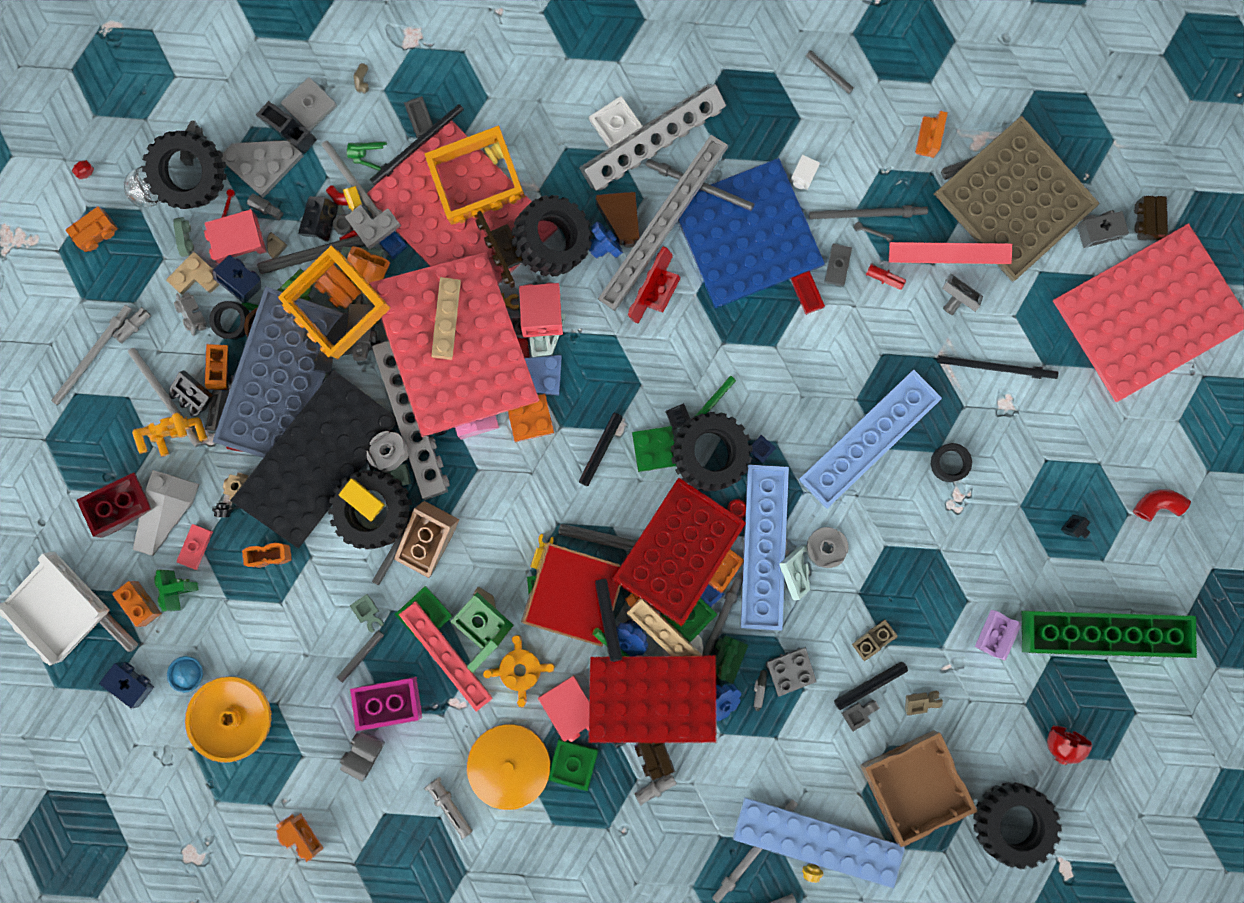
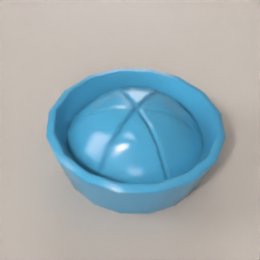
M179 657L173 660L168 667L167 681L178 692H191L202 681L203 669L200 663L193 657Z

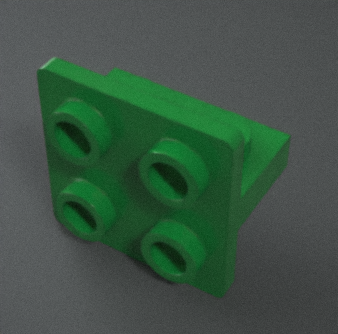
M156 570L154 582L159 590V607L162 608L163 612L180 611L178 594L199 590L197 582H190V579H176L174 570Z

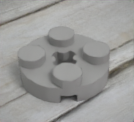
M389 431L377 434L370 442L371 447L369 451L367 450L369 463L384 473L396 469L409 455L405 439L398 433ZM386 448H389V449H391V450H390V452L386 455V454H385V452H386L385 449H386Z
M824 527L814 531L807 540V554L810 560L818 567H836L844 561L848 553L846 537L840 531L831 527ZM824 542H827L828 545L832 544L833 548L830 549L829 554L822 550Z

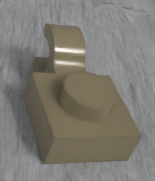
M932 691L929 695L927 693L906 695L905 711L907 716L928 713V708H941L943 700L939 699V691Z

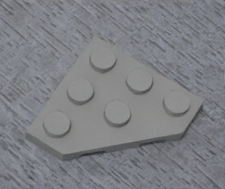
M289 141L232 143L222 153L221 159L234 173L264 198L303 157V154Z

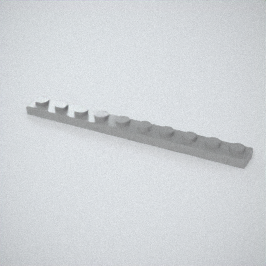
M710 135L598 298L600 302L614 311L617 310L727 150L728 145Z

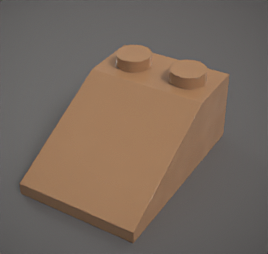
M423 501L413 510L394 560L430 578L448 546L460 519Z

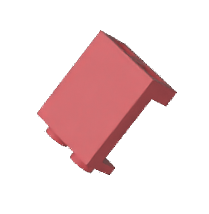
M251 209L205 222L206 230H204V234L211 245L209 253L212 260L219 264L228 255L236 257L254 251L258 254L267 252L257 215Z
M549 282L546 284L519 286L523 338L563 335L559 283Z
M574 675L538 697V700L564 742L566 740L572 742L581 736L579 732L585 728L589 731V700Z

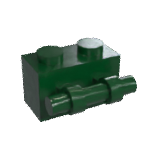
M723 635V638H718L715 645L717 650L715 655L717 678L734 684L748 644Z

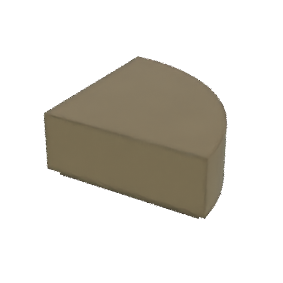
M270 232L267 237V250L274 259L288 245Z

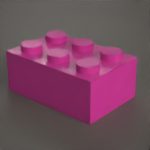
M416 677L350 689L356 731L422 719Z

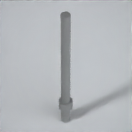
M324 141L322 147L350 185L357 187L361 200L372 213L371 217L373 219L382 213V210H378L328 141Z
M125 304L116 317L113 316L108 328L51 401L54 404H60L115 331L123 326V321L132 311V308Z
M135 348L129 349V355L171 414L179 413L182 415ZM191 426L186 430L187 436L193 445L198 447L202 442L199 441L198 436L194 432L195 428Z
M791 799L784 809L793 812L798 804ZM753 846L729 877L726 876L721 883L722 886L712 897L715 902L719 903L728 891L731 892L734 889L736 881L761 852L762 848Z

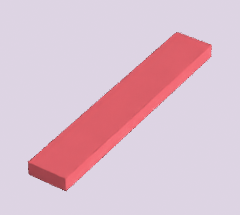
M889 243V263L1011 264L1012 244Z
M416 601L399 614L476 712L493 699Z

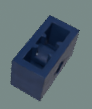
M228 255L212 270L213 279L244 304L261 289L260 276L254 271H249L240 259H234L231 255Z
M127 662L114 663L99 684L129 708L140 707L154 688L150 684L151 680L145 675L137 674L134 671L135 668Z

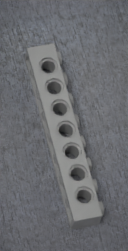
M707 84L579 167L590 188L599 191L609 185L608 182L613 179H620L628 169L637 168L645 158H652L662 147L667 148L672 145L674 139L686 136L694 126L699 127L706 122L705 119L708 117H714L721 113V109L726 104L715 84ZM702 102H704L705 108H704V110L701 112V111H700V104H701ZM688 112L689 119L687 122H684L683 116ZM672 123L673 129L668 133L667 126ZM655 133L657 139L652 143L651 136ZM640 144V152L635 154V146ZM623 154L624 162L619 165L618 158ZM607 165L608 172L602 175V168Z
M389 341L372 346L401 436L407 443L408 456L422 498L427 500L447 493V487L450 484L447 475L442 474L441 468L444 466L440 455L436 456L434 449L437 448L434 437L428 435L423 437L420 442H414L415 434L420 433L416 421L414 423H408L407 421L408 416L414 413L410 402L408 404L401 403L402 397L407 395L404 384L395 385V380L401 377L397 365L394 367L389 366V361L394 358ZM425 451L429 452V459L427 461H421V453ZM434 470L436 472L435 479L427 480V473Z

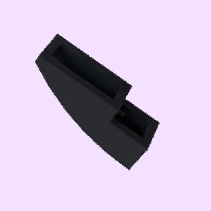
M267 101L256 114L268 127L283 139L289 141L303 154L317 140L309 130L297 123L293 117L270 101Z
M344 313L326 336L334 346L346 335L349 313ZM319 350L313 371L330 374L333 357H328Z

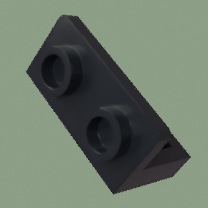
M309 196L298 234L305 237H317L328 242L339 205L326 197Z

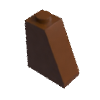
M635 192L596 195V206L610 230L616 236L617 242L620 245H624V247L635 246L640 238Z

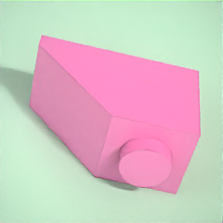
M496 415L457 426L455 429L458 437L462 440L498 429L499 425Z

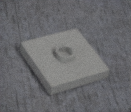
M310 77L281 102L282 106L309 131L337 107L336 103Z

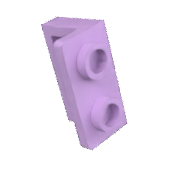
M991 610L975 647L1005 661L1019 632L1021 623L995 610Z

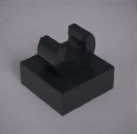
M684 403L665 411L673 430L680 428L691 419Z
M1073 514L1061 530L1065 535L1076 538L1082 536L1086 539L1090 534L1087 526L1091 522L1086 517Z

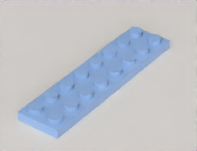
M915 370L911 371L798 480L826 509L829 508L942 398Z
M748 465L740 628L782 630L784 575L781 571L780 563L785 559L789 467Z
M744 797L733 839L891 888L895 886L905 847H900L897 843L746 797Z

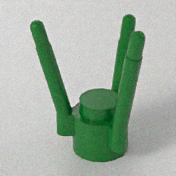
M387 142L348 143L347 157L353 159V163L362 164L380 171V166L361 159L365 158L366 150L383 149Z

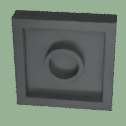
M950 274L947 277L942 289L951 294L952 297L943 309L950 315H954L955 311L963 303L976 312L981 306L983 295L954 275Z

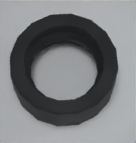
M220 302L213 307L210 313L209 323L211 329L217 336L223 339H239L246 335L244 323L246 316L250 312L244 305L238 302ZM229 308L237 310L241 318L240 326L234 332L225 331L220 323L223 311Z
M949 443L935 450L930 464L932 472L937 478L945 482H955L962 480L969 474L972 469V458L969 451L962 445ZM954 451L961 456L963 467L957 474H947L941 469L940 458L945 452Z

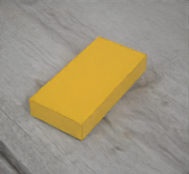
M351 479L339 494L341 498L369 521H373L385 506L383 502L355 479Z

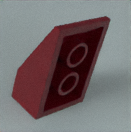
M134 472L77 499V503L92 536L104 538L123 529L152 510Z

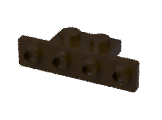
M479 211L477 212L478 219L475 220L479 230H483L486 235L484 241L488 249L492 248L494 252L492 257L496 266H501L503 271L501 277L505 285L509 283L510 288L515 287V282L509 268L523 261L522 257H517L515 253L517 247H514L512 244L514 236H512L508 224L490 231L482 212Z

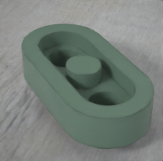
M184 217L174 218L173 225L178 252L181 257L190 256L192 251H194L193 242L189 237V232H191L190 223Z

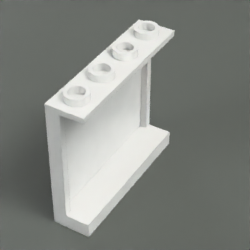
M56 552L43 553L37 559L40 564L5 602L0 603V616L13 626L14 631L19 633L27 641L28 646L33 648L40 655L42 661L49 666L62 662L110 611Z

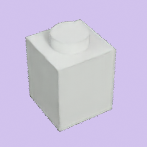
M802 155L790 182L798 189L808 190L820 162Z

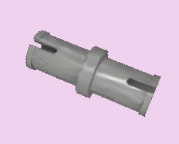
M141 307L130 319H126L124 321L125 324L112 336L123 344L130 335L140 330L139 327L151 315Z
M669 774L656 782L653 780L649 786L634 793V795L637 797L638 803L643 805L656 796H662L661 793L676 786L677 783L674 781L673 775Z

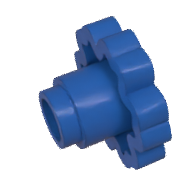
M595 222L591 226L595 237L591 240L590 253L596 259L600 256L603 257L607 252L618 258L623 251L613 232L607 230L600 222Z
M629 619L625 623H619L616 628L620 648L630 657L643 655L649 643L646 641L647 636L642 632V628L633 619Z
M716 684L717 721L727 718L741 701L739 699L741 692L734 684L729 687L727 685L721 687Z

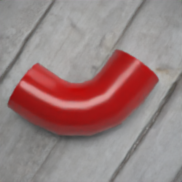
M1157 489L1147 493L1132 511L1141 519L1149 522L1152 521L1156 513L1161 509H1167L1179 517L1187 511L1191 500L1170 489Z

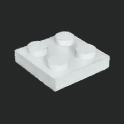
M622 96L589 116V121L609 148L643 127Z

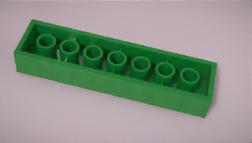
M1021 611L1022 652L1197 658L1196 616Z

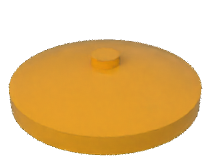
M233 676L214 679L198 689L191 698L185 715L186 733L193 747L204 757L217 762L238 761L251 755L263 744L271 726V709L263 691L253 682Z
M502 724L484 732L473 744L467 760V776L475 794L486 804L503 810L522 808L533 802L544 790L550 773V757L542 739L529 728L517 724Z

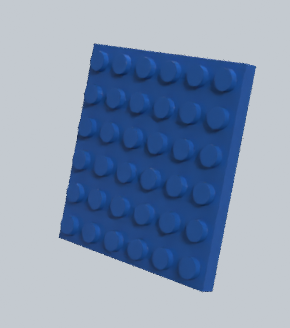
M780 158L710 184L754 203L752 211L699 189L678 219L715 309L825 265Z

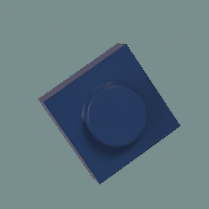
M760 435L751 445L753 450L751 454L759 462L763 463L776 447Z

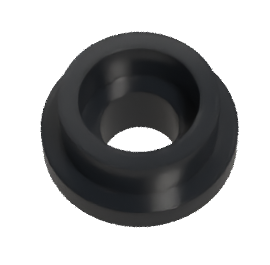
M217 503L216 506L212 507V511L215 517H230L233 507H229V503Z

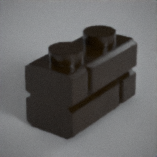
M1143 196L1134 205V213L1137 214L1134 231L1138 234V240H1160L1168 236L1167 197Z
M637 743L634 745L638 757L642 756L645 764L642 765L646 777L650 776L651 781L675 772L664 743Z

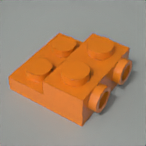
M292 814L276 825L278 828L276 830L278 834L277 839L280 844L286 846L287 849L295 844L297 854L301 859H305L306 862L324 849L302 814L296 817Z

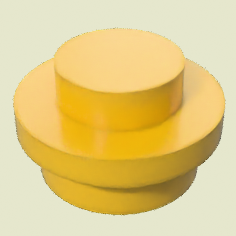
M810 863L802 868L803 878L807 881L816 883L823 877V871L818 865Z

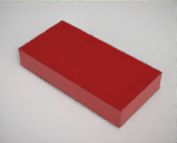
M810 271L790 279L805 315L825 307Z

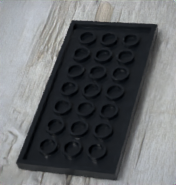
M333 369L230 501L299 549L328 512V508H331L333 503H329L331 496L336 494L333 491L335 487L342 484L341 480L345 477H350L352 473L360 471L367 462V450L369 451L371 447V440L383 431L390 432L397 423L395 416Z

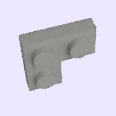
M362 205L345 216L369 250L401 227V224L388 208L373 220Z

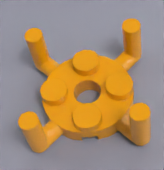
M174 413L171 417L160 419V424L154 426V423H151L146 427L134 429L132 432L139 454L147 452L143 436L147 435L151 442L157 443L161 457L169 455L164 437L187 436L186 430L191 426H195L199 441L208 439L202 420L199 417L188 419L186 416L183 418L179 413Z
M515 635L512 637L514 650L504 656L499 668L487 669L483 672V676L485 678L500 676L506 687L518 691L517 705L524 707L527 703L526 690L536 684L541 672H552L555 669V665L553 663L540 664L533 653L522 649L521 636ZM517 664L525 666L526 673L523 676L515 674L514 668Z

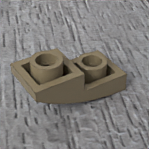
M884 619L852 643V646L863 661H866L879 652L886 644L897 638L898 635L886 619Z

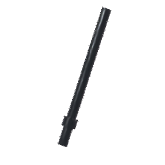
M458 104L392 161L380 167L381 170L369 179L375 186L385 176H390L398 165L464 111L463 107Z
M940 355L937 357V363L1029 375L1036 379H1041L1042 377L1057 379L1059 375L1058 371L1044 370L1043 367L1037 366L1029 368Z

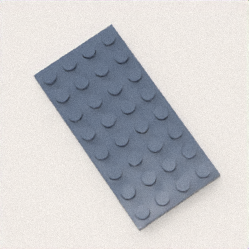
M266 286L212 441L213 443L262 458L321 386L325 373L313 371L321 345L318 342H313L307 336L308 330L305 327L301 328L294 321L296 317L283 309V303L278 298L282 292ZM301 298L295 301L325 336H327L336 321L344 314Z

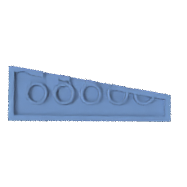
M562 355L524 358L537 394L559 396Z

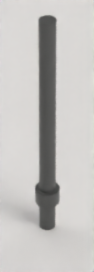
M648 159L646 162L647 167L658 171L660 175L665 177L670 176L680 180L684 174L672 169L670 165L665 163L660 164L651 159ZM705 182L700 188L705 192L752 211L754 208V203Z
M905 205L902 208L809 211V219L903 216L904 218L912 217V215H927L928 207Z
M735 577L730 591H727L724 597L726 599L702 656H711L731 607L738 599L737 593L743 582L742 579Z

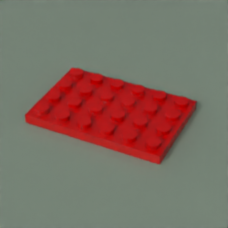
M678 477L612 580L682 626L746 522Z
M590 657L589 743H717L716 657H622V660L611 662L609 657Z

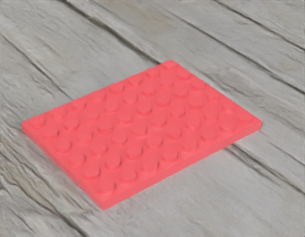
M451 121L398 165L390 176H385L367 192V195L378 210L380 209L383 212L388 208L401 224V227L395 231L430 267L486 252L499 285L503 281L501 277L503 271L501 266H496L492 257L494 252L492 248L488 249L484 241L486 235L483 230H479L475 221L478 218L471 217L462 224L460 222L453 225L450 224L424 153L468 137ZM481 149L436 165L452 211L515 188L513 182L494 165ZM525 195L524 198L516 201L517 203L515 204L508 203L497 211L490 210L484 212L483 216L490 231L508 224L512 232V228L515 226V219L532 201ZM539 221L538 234L543 243L558 230L557 226L552 222ZM520 264L509 268L510 273L513 272Z
M1189 224L1053 300L1115 402L1124 399L1244 330V309Z
M486 252L370 283L372 288L391 307L381 317L422 437L539 401ZM440 277L461 280L452 360L431 357Z

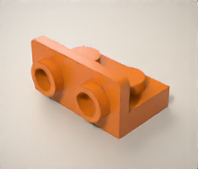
M939 111L936 117L924 116L922 118L915 150L916 154L931 158L936 156L941 147L948 112Z

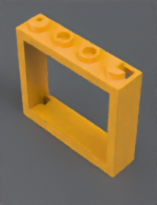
M499 125L424 153L444 212L451 225L459 222L462 224L471 217L478 218L477 212L479 211L484 215V212L490 210L497 211L503 205L508 203L515 204L517 203L516 201L525 197ZM499 142L515 188L452 211L436 165Z
M330 246L278 296L283 303V309L296 317L294 321L301 328L305 327L308 330L307 336L313 342H318L322 346L320 350L328 357L332 356L336 359H339L391 309L350 262L333 246ZM336 262L375 307L334 346L295 301Z

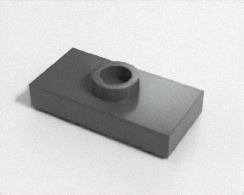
M832 244L824 283L842 287L845 285L852 247Z

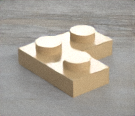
M195 252L166 279L182 295L196 281L210 294L220 285L213 279V269Z

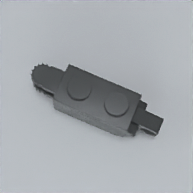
M359 294L356 298V304H349L346 334L375 307L369 299L368 305H364L362 294ZM379 320L351 346L354 361L367 360L369 350H373V343L377 342L375 325L379 324Z

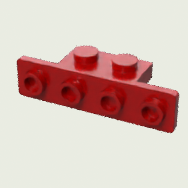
M663 246L657 254L652 268L647 273L644 284L640 287L634 303L629 308L628 316L634 323L638 324L647 307L663 313L681 279L678 274L666 271L673 258V254L667 247Z

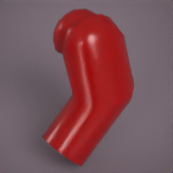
M334 185L326 189L334 203L337 205H348L344 193H339Z

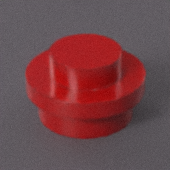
M735 499L728 504L727 510L742 519L746 515V504L742 500Z

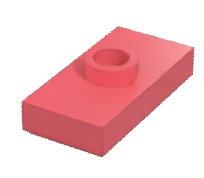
M192 524L176 562L197 570L213 531Z

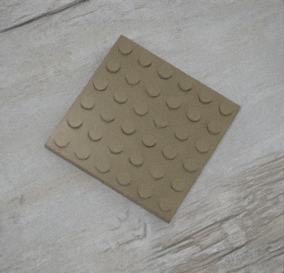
M1022 116L1014 121L934 193L977 243L1012 244L1011 264H997L1012 282L1017 280L1100 204Z

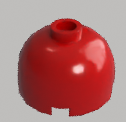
M1057 725L1052 726L1048 735L1047 746L1051 754L1056 757L1055 760L1063 765L1084 761L1093 746L1091 745L1092 742L1075 731L1073 733L1064 732L1067 728Z

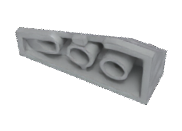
M152 470L145 490L146 498L152 510L139 518L133 550L154 556L168 537L169 532L175 524L179 523L181 516L193 504L200 484Z

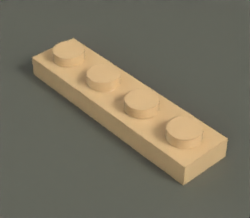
M440 277L432 358L448 360L453 358L461 280Z
M642 598L627 611V614L671 656H701V653Z

